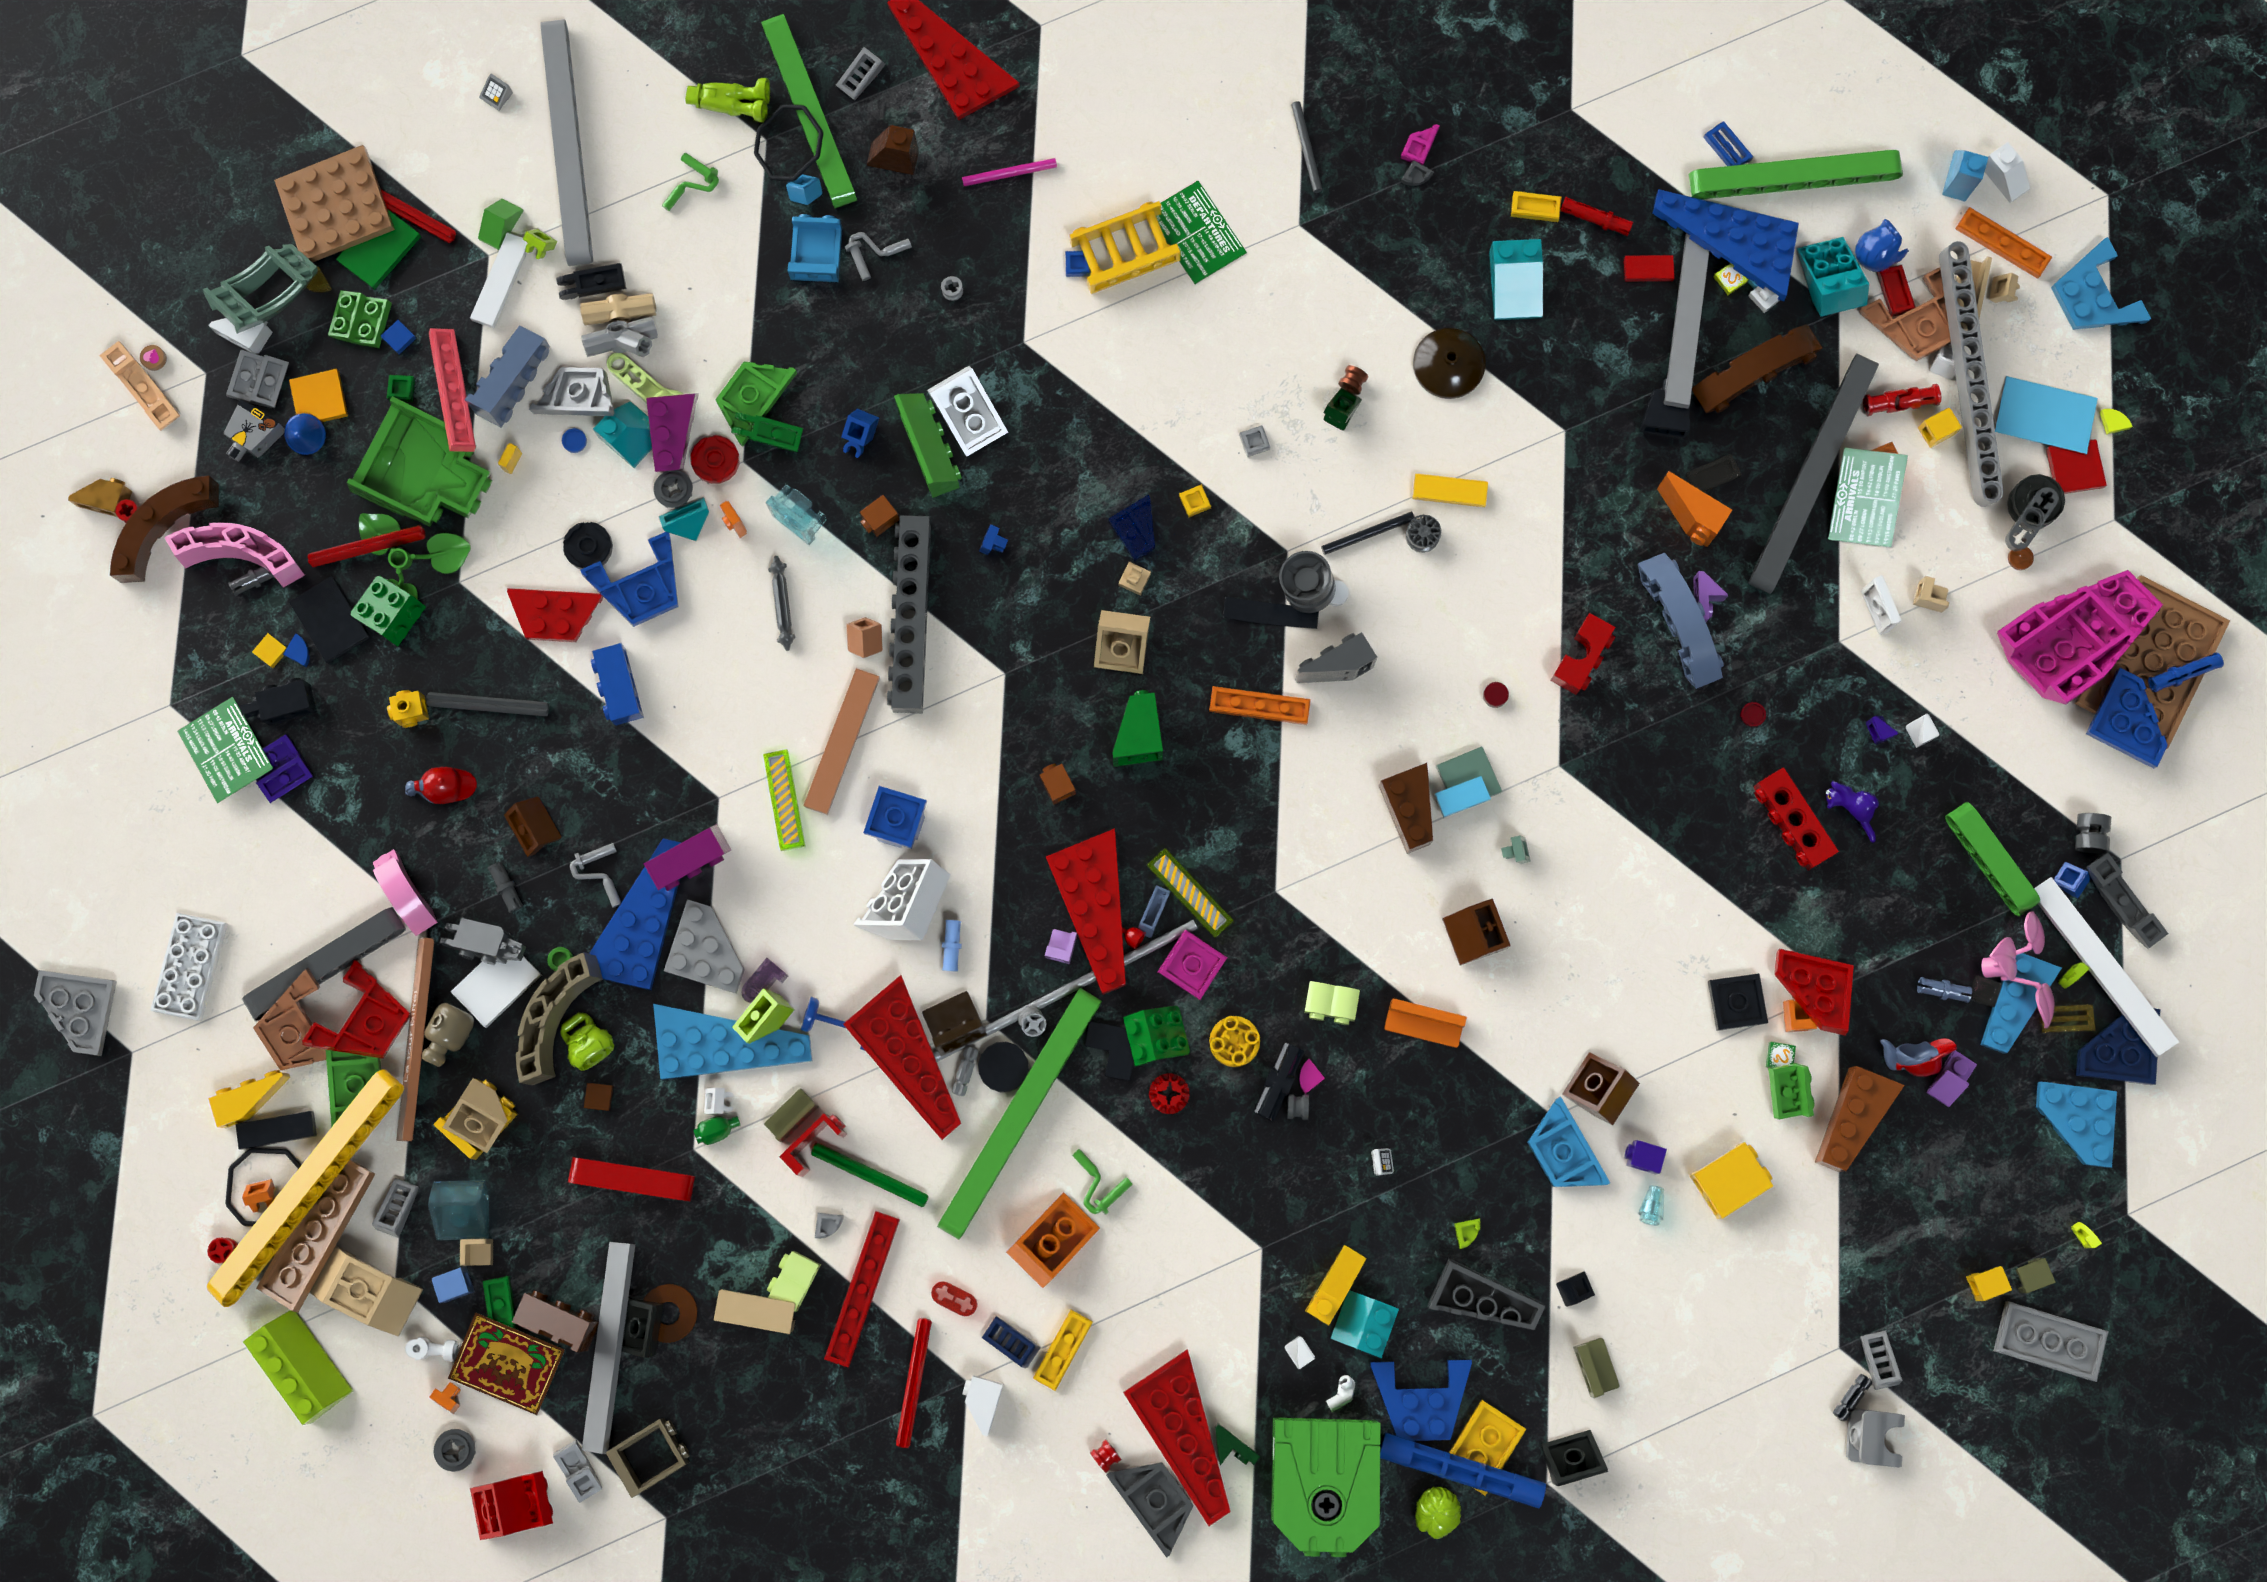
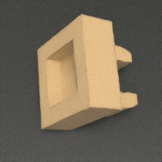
M2008 273L1993 277L1989 300L1995 303L2017 301L2018 297L2015 296V292L2017 289H2020V285L2017 283L2019 276L2014 273Z
M1129 562L1118 585L1141 596L1151 571Z

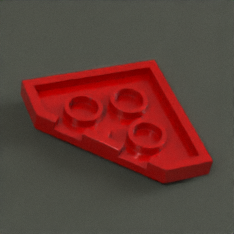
M1779 949L1776 953L1774 973L1777 979L1820 1030L1844 1036L1849 1030L1854 965Z

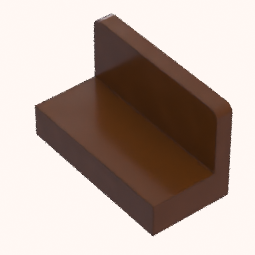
M538 796L515 803L504 814L527 857L535 855L544 845L561 839L559 831Z

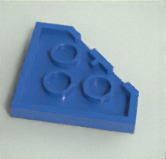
M2119 668L2112 678L2086 735L2154 769L2158 767L2168 744L2165 736H2162L2157 724L2159 720L2153 704L2148 700L2143 679Z

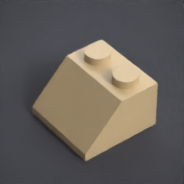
M1101 610L1094 667L1143 674L1150 617Z
M473 1078L442 1128L488 1153L506 1124L507 1118L496 1091Z

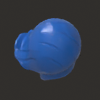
M1884 219L1880 226L1865 232L1859 238L1855 254L1862 267L1872 272H1880L1900 262L1909 250L1906 248L1898 251L1902 243V237L1889 220Z

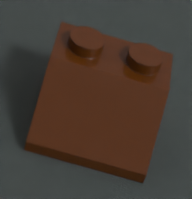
M1589 1052L1562 1095L1593 1116L1614 1125L1640 1083L1626 1069Z

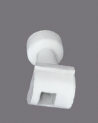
M418 1337V1339L410 1340L406 1344L405 1351L409 1357L415 1358V1360L426 1359L428 1356H443L445 1361L454 1362L457 1357L458 1343L454 1340H447L442 1345L430 1343V1340L426 1337Z

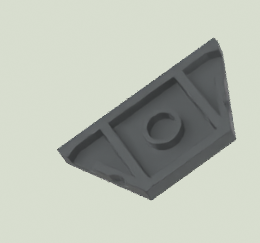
M1160 1462L1107 1473L1108 1479L1166 1558L1170 1556L1194 1505L1165 1465Z

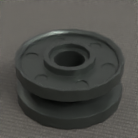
M2041 474L2030 475L2021 480L2009 493L2007 501L2008 512L2015 522L2017 521L2035 493L2042 488L2050 487L2057 492L2059 500L2040 529L2051 524L2062 513L2065 505V495L2060 484L2051 477ZM2047 494L2043 496L2041 506L2037 508L2041 510L2049 502L2050 496ZM2028 513L2026 515V522L2031 526H2036L2038 524L2037 515Z

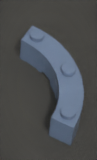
M1665 553L1638 563L1643 586L1655 602L1661 601L1664 607L1662 614L1673 637L1678 636L1682 649L1678 650L1687 680L1697 689L1723 678L1721 668L1724 666L1723 660L1716 652L1711 634L1703 617L1705 616L1704 608L1700 602H1696L1690 588L1680 573L1677 562L1674 559L1671 560Z

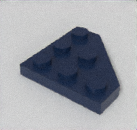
M2153 1008L2160 1016V1009ZM2122 1014L2078 1050L2076 1076L2156 1085L2158 1057H2155Z

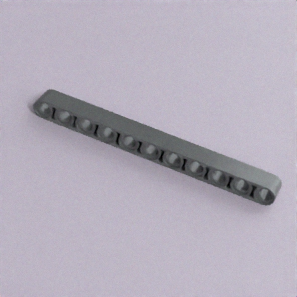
M1857 353L1851 361L1748 581L1749 585L1768 594H1771L1776 587L1879 363Z

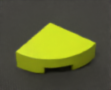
M2102 409L2099 412L2106 435L2133 427L2130 420L2117 410Z
M2077 1222L2071 1226L2072 1231L2084 1248H2096L2102 1244L2098 1237L2083 1223Z

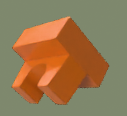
M272 1179L246 1185L242 1199L245 1206L249 1205L253 1213L259 1211L260 1202H265L268 1208L275 1199V1187Z
M449 1382L443 1392L435 1388L429 1398L452 1414H455L460 1405L454 1400L461 1389Z

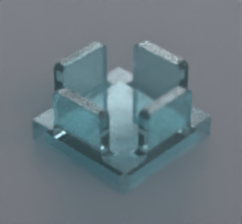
M787 484L775 497L771 496L765 502L771 515L808 545L815 540V533L826 522V517L821 511L816 514L810 509L813 504L807 497L796 489L791 490Z

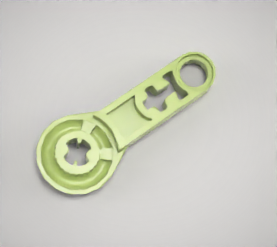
M613 353L607 359V367L612 375L645 403H647L646 398L684 394L678 390L662 387L622 353ZM617 359L625 361V366L621 370H614L612 368L613 362ZM629 371L637 378L640 376L641 382L639 384L637 382L633 383L628 375Z

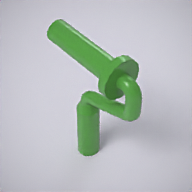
M684 153L681 161L705 177L704 180L710 185L704 186L686 181L675 187L662 204V207L670 211L685 192L686 187L705 192L713 191L719 183L717 177L718 170L714 167L709 169L689 154Z
M1078 1149L1072 1156L1091 1176L1095 1177L1084 1198V1206L1092 1214H1098L1102 1211L1106 1215L1109 1213L1107 1208L1133 1184L1125 1177L1101 1201L1098 1199L1094 1201L1097 1206L1095 1208L1089 1201L1100 1182L1101 1175L1091 1160Z

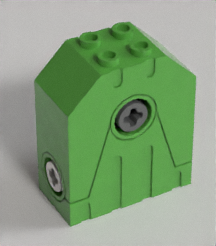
M1273 1417L1271 1519L1273 1523L1299 1551H1303L1304 1556L1316 1557L1320 1556V1552H1329L1332 1557H1347V1552L1353 1553L1380 1526V1422L1377 1420ZM1327 1497L1331 1504H1327L1326 1509H1323L1319 1503L1324 1502V1498Z

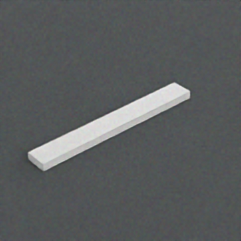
M2050 877L2034 889L2040 897V903H2038L2040 908L2081 961L2090 968L2091 974L2155 1057L2160 1056L2179 1043L2053 878Z

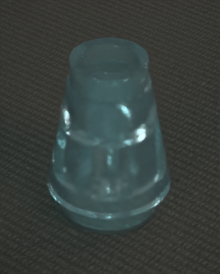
M1653 1185L1649 1186V1190L1638 1212L1641 1222L1658 1226L1660 1221L1664 1219L1663 1188Z

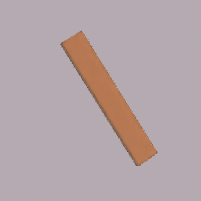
M856 668L803 805L804 807L828 815L878 685L879 676Z

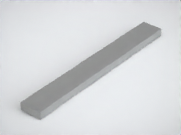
M1687 233L1685 236L1664 405L1686 409L1690 406L1709 250H1705L1690 240V235Z
M609 1242L582 1451L606 1454L605 1452L609 1449L635 1244Z

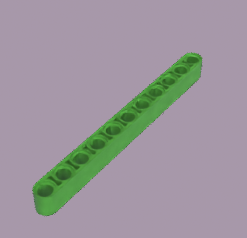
M1082 988L1077 991L937 1226L938 1228L958 1240L961 1239L1098 1010L1102 1000Z

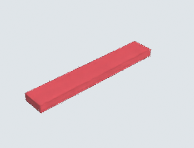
M430 328L429 339L449 451L474 452L476 445L469 407L465 401L467 396L454 329Z

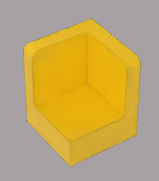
M1946 408L1924 420L1918 427L1930 448L1954 436L1962 428L1950 408Z
M2001 1266L1982 1273L1966 1276L1976 1301H1986L2012 1291L2004 1269Z

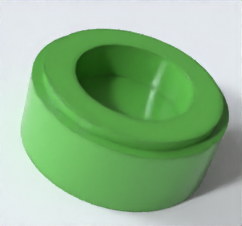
M564 947L554 948L548 955V965L552 970L557 971L562 963L574 956L570 950Z

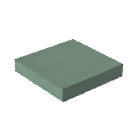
M1482 746L1436 765L1446 789L1482 776L1490 797L1502 792Z

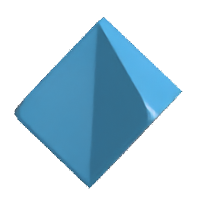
M802 174L797 180L790 181L786 185L789 199L793 202L808 205L822 195L820 179Z

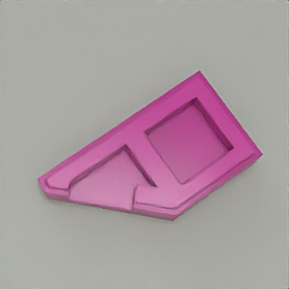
M1436 124L1432 128L1410 134L1401 154V159L1411 163L1414 160L1424 165L1440 125Z

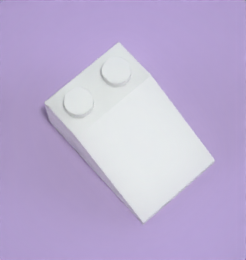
M970 366L927 390L966 457L1008 433Z

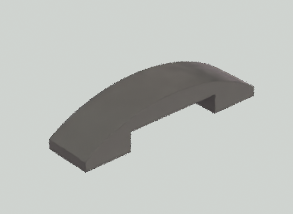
M2108 852L2087 866V870L2105 902L2122 924L2147 949L2169 934L2154 913H2148L2121 877L2122 870Z

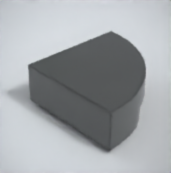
M1413 160L1401 179V183L1409 186L1424 184L1433 176L1434 171Z

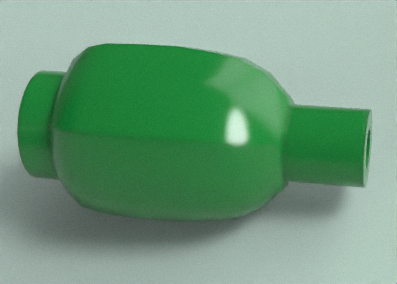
M723 1116L712 1117L701 1121L698 1124V1128L694 1129L693 1132L698 1144L703 1142L705 1145H711L728 1137L731 1129L740 1126L738 1116L730 1119Z

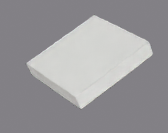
M1883 575L1874 578L1861 592L1876 629L1882 635L1888 633L1900 623L1901 618Z

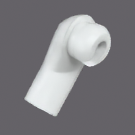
M1344 1375L1340 1377L1337 1395L1326 1400L1332 1412L1353 1400L1355 1382L1350 1376Z

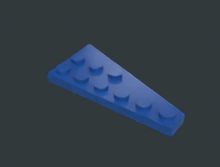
M662 839L649 860L679 845L681 842ZM645 867L589 954L597 957L603 980L652 990L678 886L669 891L665 887L658 890Z

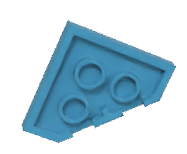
M2038 1082L2037 1110L2053 1125V1129L2065 1144L2072 1148L2083 1165L2112 1168L2117 1091Z

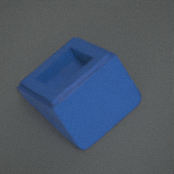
M2065 862L2055 876L2054 881L2059 888L2078 899L2089 883L2090 876L2087 871Z

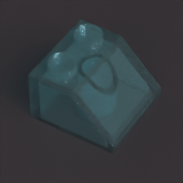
M485 1180L434 1182L428 1206L436 1240L488 1239L489 1197Z

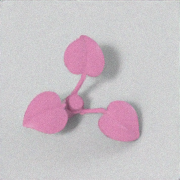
M2030 911L2024 923L2026 938L2029 942L2028 945L2016 950L2013 940L2010 937H2006L1999 942L1990 954V957L1982 959L1981 967L1985 978L2001 977L2002 981L2009 980L2034 986L2037 989L2035 997L2038 1010L2043 1019L2044 1028H2048L2055 1009L2051 988L2047 983H2042L2041 985L2039 982L2016 977V955L2030 951L2032 948L2035 954H2040L2044 948L2045 936L2042 924L2034 911Z

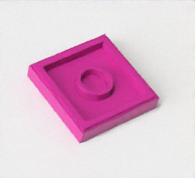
M1184 930L1158 970V973L1198 1000H1201L1227 957L1187 930Z

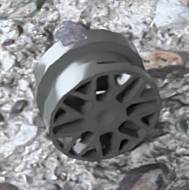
M1430 515L1416 516L1411 520L1406 530L1407 544L1416 552L1425 553L1431 551L1436 547L1441 537L1440 523Z

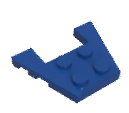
M664 532L648 539L658 561L657 563L613 583L610 582L601 561L580 570L582 576L633 627L678 607L669 532Z
M1447 1360L1448 1388L1395 1389L1394 1362H1370L1371 1370L1376 1379L1395 1435L1411 1441L1451 1440L1472 1360Z

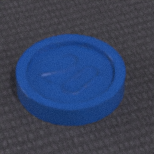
M572 428L563 434L562 444L567 451L578 453L585 448L587 438L580 429Z

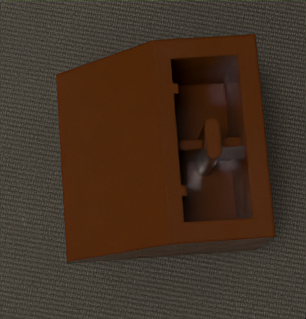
M1493 898L1442 918L1460 966L1506 950L1511 946Z

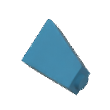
M1955 150L1942 195L1965 202L1983 179L1988 157L1966 150Z

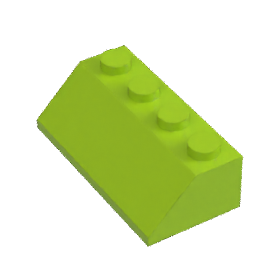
M291 1310L262 1326L243 1341L302 1425L312 1424L353 1392L351 1386L297 1312Z

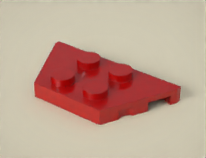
M507 588L508 596L527 640L577 642L582 634L583 627L589 623L593 611L598 603L601 604L603 596L596 593Z

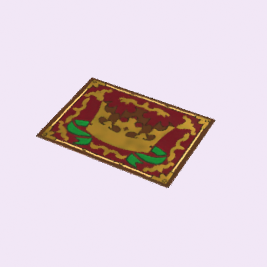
M475 1313L448 1379L538 1415L565 1349Z

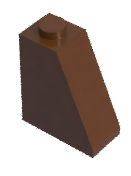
M890 125L872 142L867 166L914 175L919 155L915 131Z

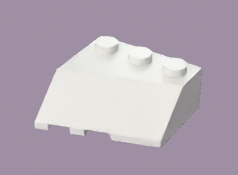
M931 859L897 860L882 882V891L875 900L871 898L866 905L869 910L862 919L858 917L853 925L889 940H923L951 874Z

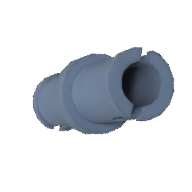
M1920 977L1918 981L1920 984L1928 985V987L1917 985L1918 993L1938 996L1941 1000L1949 998L1966 1003L1971 999L1970 996L1961 994L1962 992L1972 994V988L1969 986L1951 984L1949 980L1936 981Z

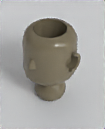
M448 1003L440 1004L424 1031L425 1037L431 1043L429 1047L423 1050L421 1058L437 1067H441L445 1063V1054L448 1050L455 1052L464 1045L474 1026L473 1016Z

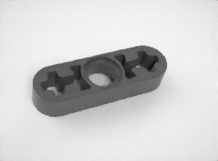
M2045 487L2035 493L2006 536V545L2010 550L2022 551L2029 546L2058 503L2059 497L2054 489ZM2046 494L2049 495V502L2041 510L2037 508L2043 501L2042 497ZM2028 513L2037 515L2038 524L2036 526H2031L2026 522V515ZM2023 529L2027 532L2021 538L2022 542L2018 545L2015 544L2016 538L2013 536L2020 534Z

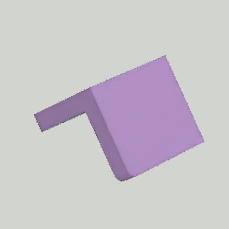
M1054 929L1049 946L1046 948L1045 958L1070 964L1077 933H1068Z

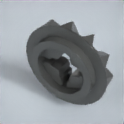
M666 471L655 481L654 495L658 502L666 508H678L683 504H687L689 498L692 497V482L682 471ZM677 483V488L681 492H675L670 496L671 493L666 487H673Z
M461 1429L445 1431L438 1437L434 1445V1458L437 1464L447 1471L463 1470L472 1463L476 1454L475 1441L469 1433ZM452 1443H455L456 1446L464 1445L465 1447L458 1452L459 1457L457 1458L455 1454H445L452 1449Z

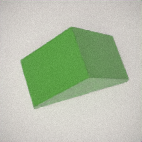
M500 199L485 208L478 239L500 250L506 233H511L524 210L504 199Z

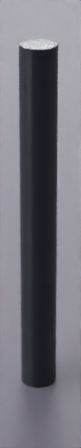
M1412 511L1325 544L1321 546L1324 555L1410 523L1415 518Z

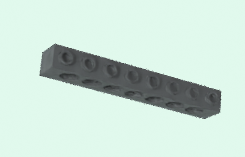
M900 515V523L895 524V538H899V547H894V562H898V571H893V585H897L896 595L892 594V609H896L895 618H891V633H895L894 642H890L889 655L893 657V667L889 666L888 680L892 681V691L887 693V705H891L893 713L923 714L931 520L930 516ZM915 538L919 541L915 547L906 546V542L909 539ZM909 562L918 564L917 568L913 571H907L905 566ZM908 586L917 588L916 592L912 595H906L904 590ZM911 609L916 612L915 616L911 619L903 618V613L906 610ZM907 633L914 635V639L910 643L901 641L902 637ZM906 657L913 659V663L909 667H902L900 665L902 659ZM908 681L912 683V688L906 692L899 689L901 683Z

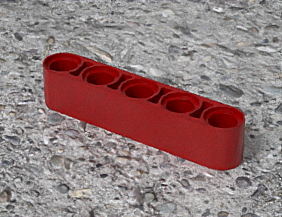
M572 1157L568 1183L691 1202L695 1176Z

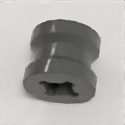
M1288 1094L1287 1119L1300 1117L1302 1120H1308L1309 1095L1304 1094L1301 1097H1296L1294 1094Z

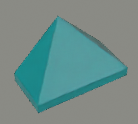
M703 497L659 516L665 532L696 541L709 514V510Z

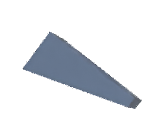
M1157 885L1138 927L1146 932L1145 936L1152 938L1171 892Z

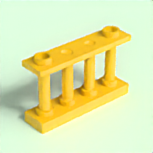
M1159 201L1144 203L1139 209L1088 228L1080 227L1070 234L1071 246H1081L1090 268L1091 274L1087 277V285L1091 294L1180 261V250L1177 243L1174 245L1167 244L1156 216L1161 214V204ZM1144 220L1148 221L1159 247L1157 251L1150 254L1145 253L1134 224ZM1125 228L1136 254L1135 259L1129 262L1122 260L1112 236V232ZM1099 237H1103L1114 264L1112 268L1105 271L1100 269L1089 241Z

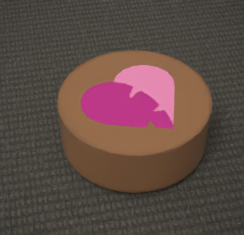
M156 345L146 346L140 353V362L148 370L157 371L166 364L167 357L165 352Z

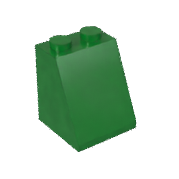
M1140 690L1134 692V695L1129 697L1112 753L1114 767L1163 760V747L1155 692L1149 693V690Z

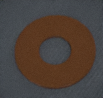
M674 1284L661 1285L652 1289L643 1299V1301L656 1303L673 1302L679 1308L680 1315L674 1324L665 1325L661 1323L658 1337L659 1342L671 1343L679 1341L686 1337L695 1326L697 1305L693 1296L685 1288Z

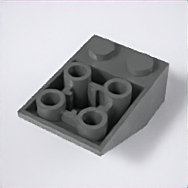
M1362 632L1358 635L1352 633L1341 640L1342 644L1334 648L1331 645L1321 651V656L1315 660L1309 658L1299 664L1300 668L1297 670L1295 681L1296 683L1351 681L1373 669L1377 655Z

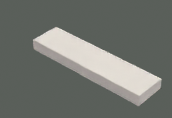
M506 233L470 319L493 329L495 328L527 254L525 248L528 242L524 241L522 237Z

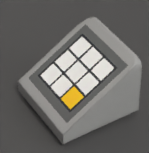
M490 74L479 98L500 111L513 92L508 84Z

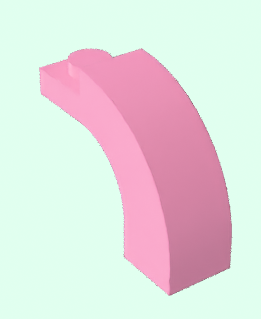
M394 849L387 854H383L373 862L375 867L373 872L381 888L415 936L438 923L432 908L413 885L399 854Z

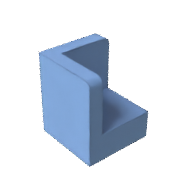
M460 1267L432 1278L439 1303H446L475 1292L466 1267Z

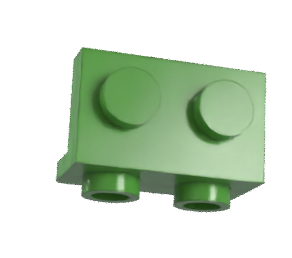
M1793 1063L1768 1068L1774 1118L1780 1120L1800 1115L1806 1117L1814 1116L1813 1108L1815 1103L1810 1085L1812 1076L1808 1066Z

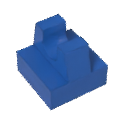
M993 525L989 526L979 552L986 555L990 553L991 549L1003 552L1008 540L997 535L1000 528Z

